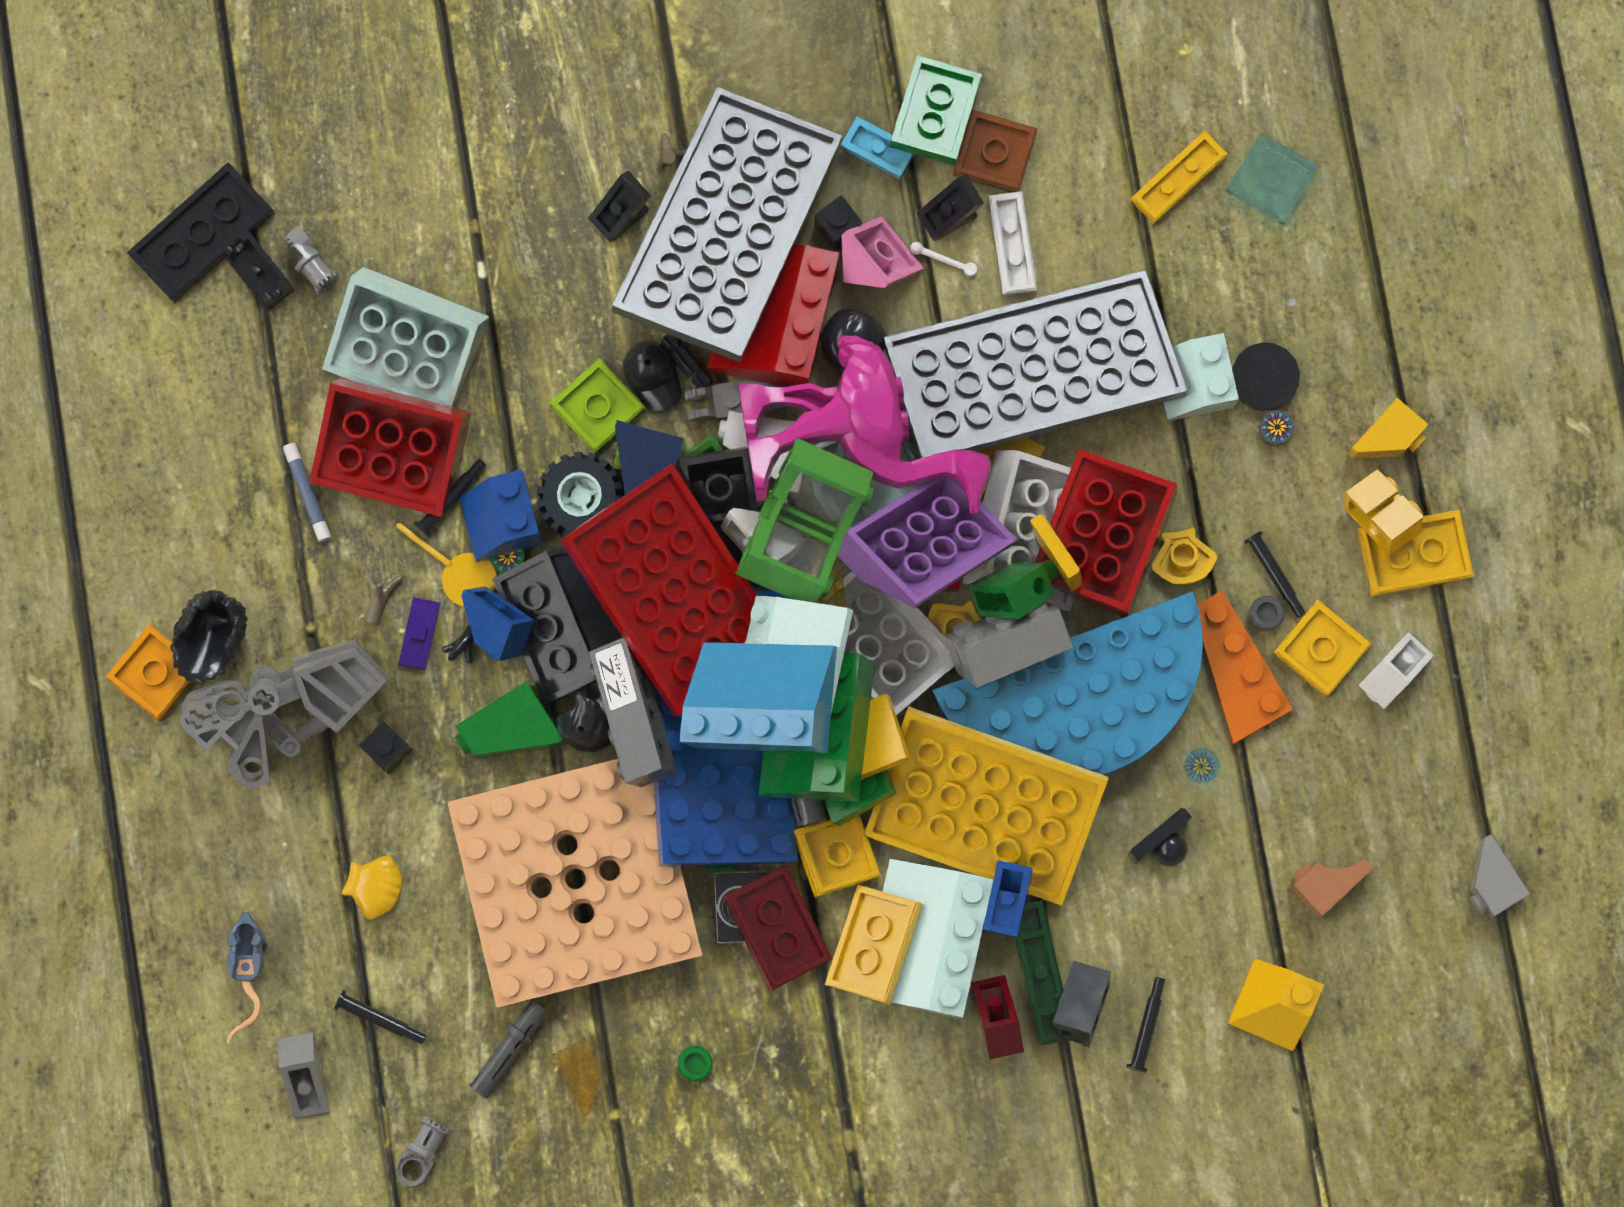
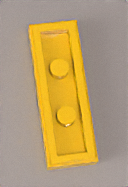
M1203 131L1131 197L1130 201L1154 225L1227 158L1228 153L1206 131Z

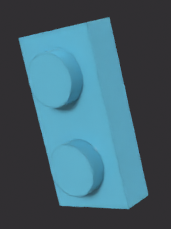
M858 116L841 143L842 150L901 180L915 155L889 147L892 134Z

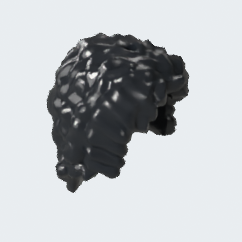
M217 590L202 591L199 594H195L187 602V607L182 609V616L173 627L174 638L170 648L173 652V667L178 668V675L185 677L186 681L197 682L203 685L207 680H214L217 675L225 674V667L234 659L236 650L241 647V641L246 635V622L248 621L246 608L235 597H229L222 591Z

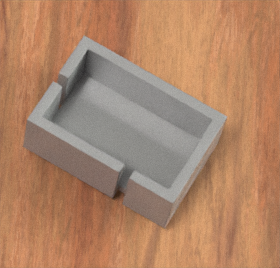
M1047 601L1020 619L985 617V619L975 623L970 621L960 623L953 627V632L944 635L957 674L967 679L976 688L1073 648L1060 609Z

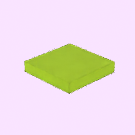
M600 358L549 403L550 407L595 455L616 437L615 424L617 420L631 424L646 410V407Z

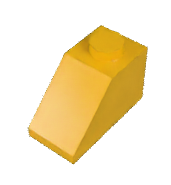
M1396 398L1347 455L1352 459L1400 457L1407 449L1414 452L1427 438L1422 432L1429 424L1400 399Z

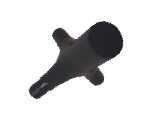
M470 625L453 643L442 647L444 653L452 651L448 656L449 661H454L464 651L466 663L473 662L472 646L474 639Z

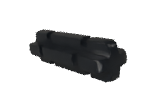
M669 334L665 335L660 341L667 352L672 354L671 357L687 378H692V384L696 389L710 387L713 383V378L706 369L702 370V364L686 345H682V340Z

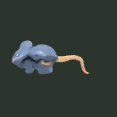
M248 911L242 912L240 919L232 929V934H229L227 937L230 944V953L227 956V969L230 977L241 981L244 991L254 1002V1011L247 1020L231 1031L227 1039L228 1044L236 1033L256 1021L261 1008V1002L252 987V981L261 978L263 975L264 957L262 945L266 944L267 940L263 930L256 924Z

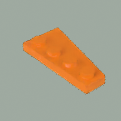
M1220 591L1197 604L1202 625L1203 650L1206 654L1211 677L1219 696L1221 710L1229 729L1231 743L1234 745L1293 710V707L1224 592Z

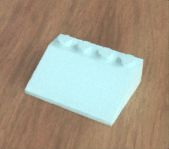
M363 267L350 277L322 369L351 381L454 407L479 349L489 316Z
M756 596L751 610V621L745 644L836 646L832 697L833 708L853 609L781 597Z
M894 859L889 860L882 892L923 904L891 1001L892 1004L957 1019L963 1018L994 879Z

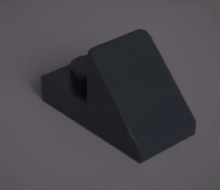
M627 171L618 177L588 219L609 242H612L648 212L649 208L645 203L651 195L631 172Z
M963 175L954 180L917 212V215L932 240L936 241L978 217L976 210L984 202L968 175Z

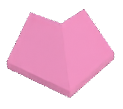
M882 216L849 229L842 234L840 249L842 250L844 283L885 288L924 269Z

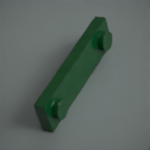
M1043 900L1027 903L1024 908L1019 936L1014 938L1039 1046L1067 1040L1057 1036L1058 1028L1053 1027V1020L1063 993V986Z

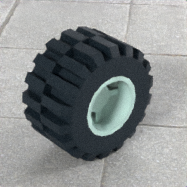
M574 452L572 457H569L567 454L560 457L562 461L557 464L553 461L548 466L550 471L547 474L543 472L540 477L542 485L537 486V494L539 496L537 501L538 508L541 510L545 522L561 537H564L625 495L623 481L616 470L613 469L609 462L605 459H599L595 454L589 453L587 456L582 452Z

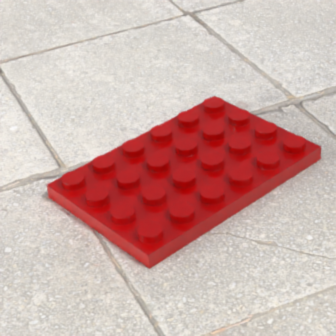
M672 463L562 537L560 542L674 717L682 715L683 704L703 643H745L751 621V610L758 595L747 579L736 575L738 564Z

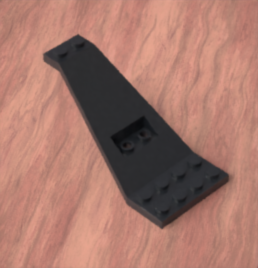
M789 492L785 500V503L796 507L792 495ZM763 503L757 506L758 512H760ZM723 521L712 522L711 524L739 566L743 552L720 527ZM800 531V537L804 540V543L796 556L785 563L791 567L817 555L809 535ZM560 547L546 550L493 578L492 581L498 595L535 620L522 654L543 705H551L595 683L596 681L590 671L592 661L589 652L623 637L566 549ZM748 580L753 589L761 586Z

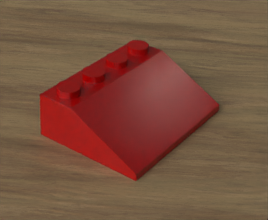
M794 245L741 362L711 352L707 370L780 387L810 383L838 271L839 253L806 245Z
M343 378L331 382L329 386L309 482L441 517L465 445L472 412Z
M1079 449L1054 511L1050 526L1079 567L1082 586L1071 592L1058 573L1057 578L1051 581L1052 588L1124 618L1131 615L1177 495V483ZM1040 547L1035 563H1042L1046 560L1050 561L1042 547Z

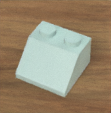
M1224 333L1191 339L1173 346L1188 392L1186 397L1163 402L1167 421L1234 408L1239 398Z

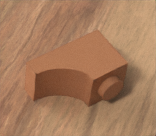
M1365 858L1350 867L1341 869L1325 867L1320 861L1311 867L1306 862L1292 875L1296 882L1289 888L1317 918H1320L1374 868Z

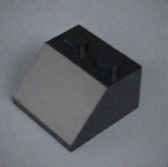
M748 447L679 458L681 477L711 523L723 521L728 512L733 508L758 512Z

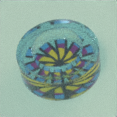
M1198 748L1191 751L1184 761V772L1194 783H1208L1219 772L1220 763L1218 757L1213 751L1206 748Z

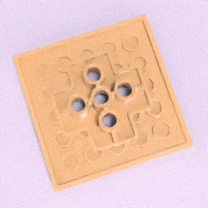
M619 759L447 802L497 1008L703 956L681 866H659L654 782L643 787L626 784L618 773L617 762ZM566 836H573L577 840V849L571 855H564L560 850V842ZM609 861H615L620 867L619 876L612 881H607L602 875V867ZM574 870H582L586 876L585 884L579 889H572L568 884V876ZM541 878H547L552 885L550 894L544 898H539L534 892V885ZM588 903L593 907L594 916L590 922L583 924L578 921L576 911L580 905Z

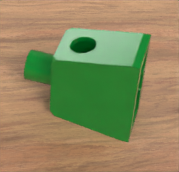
M1048 560L1042 563L1014 562L968 584L979 616L1020 619L1053 597L1054 591L1051 581L1057 578L1058 573L1055 565Z

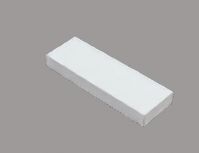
M1021 191L991 195L988 197L1003 297L1037 293L1023 193Z

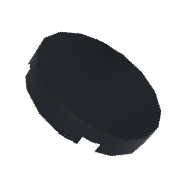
M1261 342L1247 347L1238 355L1232 367L1239 400L1254 410H1275L1283 407L1292 399L1299 386L1300 371L1296 359L1287 349L1275 343Z

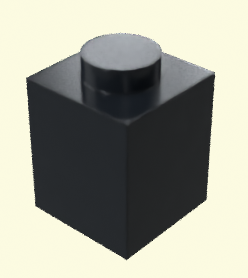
M842 195L814 215L815 227L834 252L841 247V238L845 231L862 225L861 219Z
M384 721L359 745L387 774L413 750Z

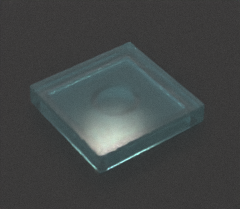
M1260 133L1225 192L1284 226L1319 166L1265 134Z

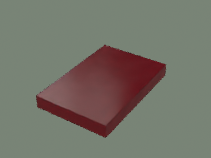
M786 865L722 896L769 991H773L832 960Z

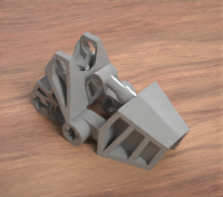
M355 639L293 656L294 666L279 673L273 667L259 666L251 673L249 689L247 690L242 683L232 679L192 691L187 694L183 701L180 724L206 751L222 736L232 746L228 755L229 763L226 770L248 790L270 783L268 740L285 756L294 757L299 753L300 746L316 733L319 735L328 727L337 733L389 681L387 674ZM228 687H233V688L238 689V690L240 691V693H239L238 691H235V690H225V691H223V690L226 689V688H228ZM226 697H234L239 703L230 706L226 705L222 700ZM302 698L305 709L313 715L307 719V724L294 733L273 712L280 706ZM196 709L198 713H203V715L198 716L195 711L191 710ZM249 762H256L262 767L252 771L246 768L245 765ZM261 776V778H259L258 780H254V781H251V780H250V779H253V778H256V777Z

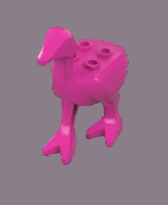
M840 335L837 343L840 348L838 358L840 364L845 369L839 380L838 387L822 388L811 383L789 387L738 384L757 501H766L771 474L780 455L789 451L795 440L799 438L808 443L840 442L850 462L873 471L872 479L878 483L897 489L913 486L937 477L955 479L964 489L970 514H978L981 497L991 475L989 456L970 450H951L912 462H902L900 459L903 454V442L909 441L908 431H910L907 410L900 411V408H904L901 377L895 378L893 366L880 347L874 345L873 342L858 336ZM772 406H789L807 411L788 429L779 434L758 437L764 413Z

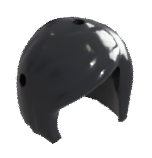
M843 308L835 312L825 324L821 333V348L830 366L843 373L845 368L840 364L838 358L840 348L837 343L840 335L858 336L873 342L874 345H878L883 352L885 349L883 337H887L888 334L872 316L857 310Z
M590 687L586 689V696L576 692L573 707L557 717L556 725L559 734L567 745L581 752L593 753L605 749L611 742L608 737V730L610 729L608 719L599 704L600 691Z

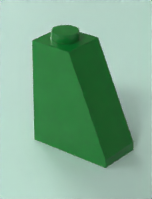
M527 681L456 725L460 733L455 737L457 743L465 755L472 752L476 759L558 748L566 744Z

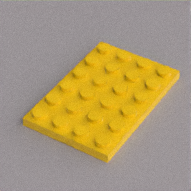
M908 706L901 726V732L910 760L887 769L897 794L873 807L864 836L973 875L994 879L998 860L1032 867L1029 894L1062 906L1109 777Z

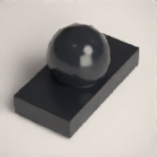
M1185 808L1179 809L1128 852V856L1134 864H1137L1153 850L1154 856L1162 865L1176 866L1182 863L1187 856V843L1181 835L1174 832L1188 822L1192 816Z

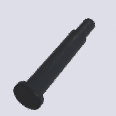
M478 459L451 486L441 517L427 513L419 523L415 521L414 526L425 536L430 537V530L471 486L475 477L483 470L486 464L481 459Z
M1259 531L1246 539L1244 543L1250 544L1284 601H1287L1298 618L1306 612L1295 596L1296 592L1261 538L1262 531Z
M1155 977L1151 995L1146 1003L1131 1064L1126 1066L1128 1069L1147 1073V1069L1144 1067L1162 1002L1160 999L1165 984V979Z
M343 990L334 1009L342 1008L398 1036H405L421 1045L423 1044L427 1035L408 1027V1024L347 996V991Z

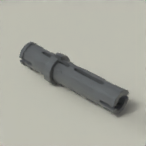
M531 999L514 1024L510 1023L506 1028L508 1033L469 1086L487 1099L525 1044L530 1045L533 1040L531 1036L546 1015L549 1014V1011Z

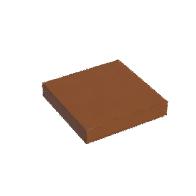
M972 110L953 176L968 175L969 179L973 182L1011 193L1019 192L1038 128Z

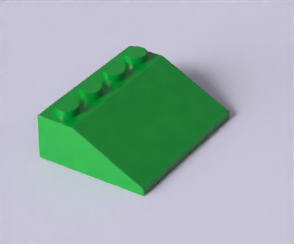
M844 653L831 713L828 753L764 751L758 796L859 801L875 668L874 662L860 653Z

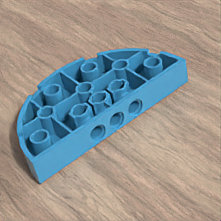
M1192 591L1071 637L1070 641L1073 648L978 688L963 678L934 689L932 691V698L943 719L1104 776L1113 775L1141 760L1158 746L1180 719L1192 697L1198 681L1203 648L1202 625L1194 593Z

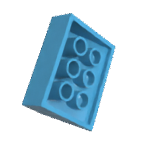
M703 643L683 704L679 742L703 749L828 753L837 647L831 645Z

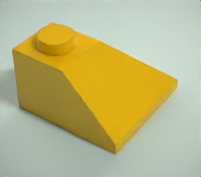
M1254 959L1227 1024L1293 1052L1313 1014L1324 984L1292 970Z

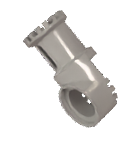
M296 226L283 237L288 245L292 243L291 249L295 247L294 252H297V255L301 258L294 271L299 275L303 274L310 281L317 295L325 293L327 289L329 290V285H335L334 283L337 282L340 274L335 270L331 271L320 259L321 254L317 250V246L299 226Z
M423 1116L421 1120L423 1125L414 1142H409L396 1167V1175L399 1181L409 1187H419L426 1182L429 1171L437 1158L435 1153L444 1136L449 1135L452 1131L439 1123L435 1126L436 1122L426 1116ZM410 1161H418L423 1167L422 1176L416 1181H408L403 1175V1168Z

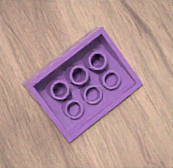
M937 477L926 481L847 530L838 557L863 582L916 608L1016 544L1017 538L981 502L978 514L971 515L967 497L959 482L948 477Z

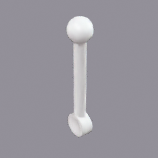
M913 242L910 245V251L914 255L923 254L963 270L967 277H973L977 273V266L974 263H961L924 248L920 242Z

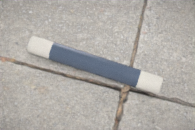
M296 443L283 446V451L318 542L327 541L331 538L312 485L309 482V477Z

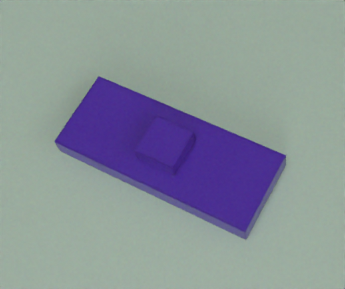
M413 597L399 665L426 670L441 605L440 602Z

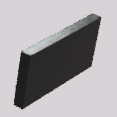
M228 162L127 253L169 299L175 303L228 256L225 252L228 246L234 248L240 244V235L247 230L252 234L275 212Z

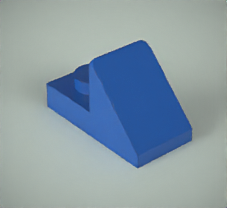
M998 860L983 930L1014 937L1019 936L1025 904H1027L1032 867Z

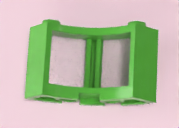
M797 438L778 471L780 475L777 477L772 491L769 490L766 496V501H764L757 517L759 520L754 528L753 535L749 536L736 575L791 599L816 603L820 596L825 598L831 589L833 578L829 576L845 532L849 530L861 505L866 507L871 500L874 488L870 486L873 471Z

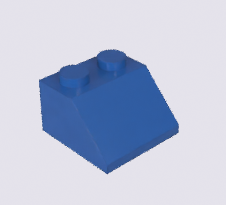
M522 469L490 477L460 497L476 563L516 550H526L543 545L529 488Z

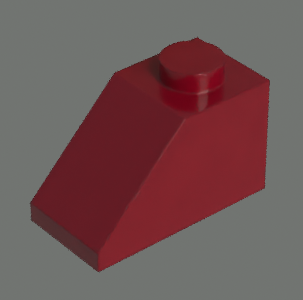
M1001 975L971 982L989 1059L1024 1052L1019 1020L1006 976Z

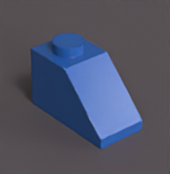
M487 586L463 590L461 597L475 644L484 649L486 654L494 660L504 661L505 659L522 656L535 620Z

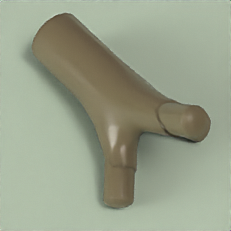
M662 133L663 152L661 159L658 161L659 167H663L665 164H673L677 158L684 157L686 151L675 149L671 145L667 134Z
M399 576L389 581L384 587L382 582L376 584L373 577L367 578L371 598L365 622L379 625L383 606L388 595L396 585L402 582Z

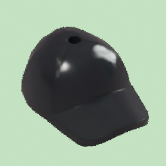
M642 341L627 351L623 361L624 375L628 384L645 407L652 412H659L677 404L682 395L677 369L671 354L666 351L662 344L655 341ZM650 360L651 364L646 365L645 361Z

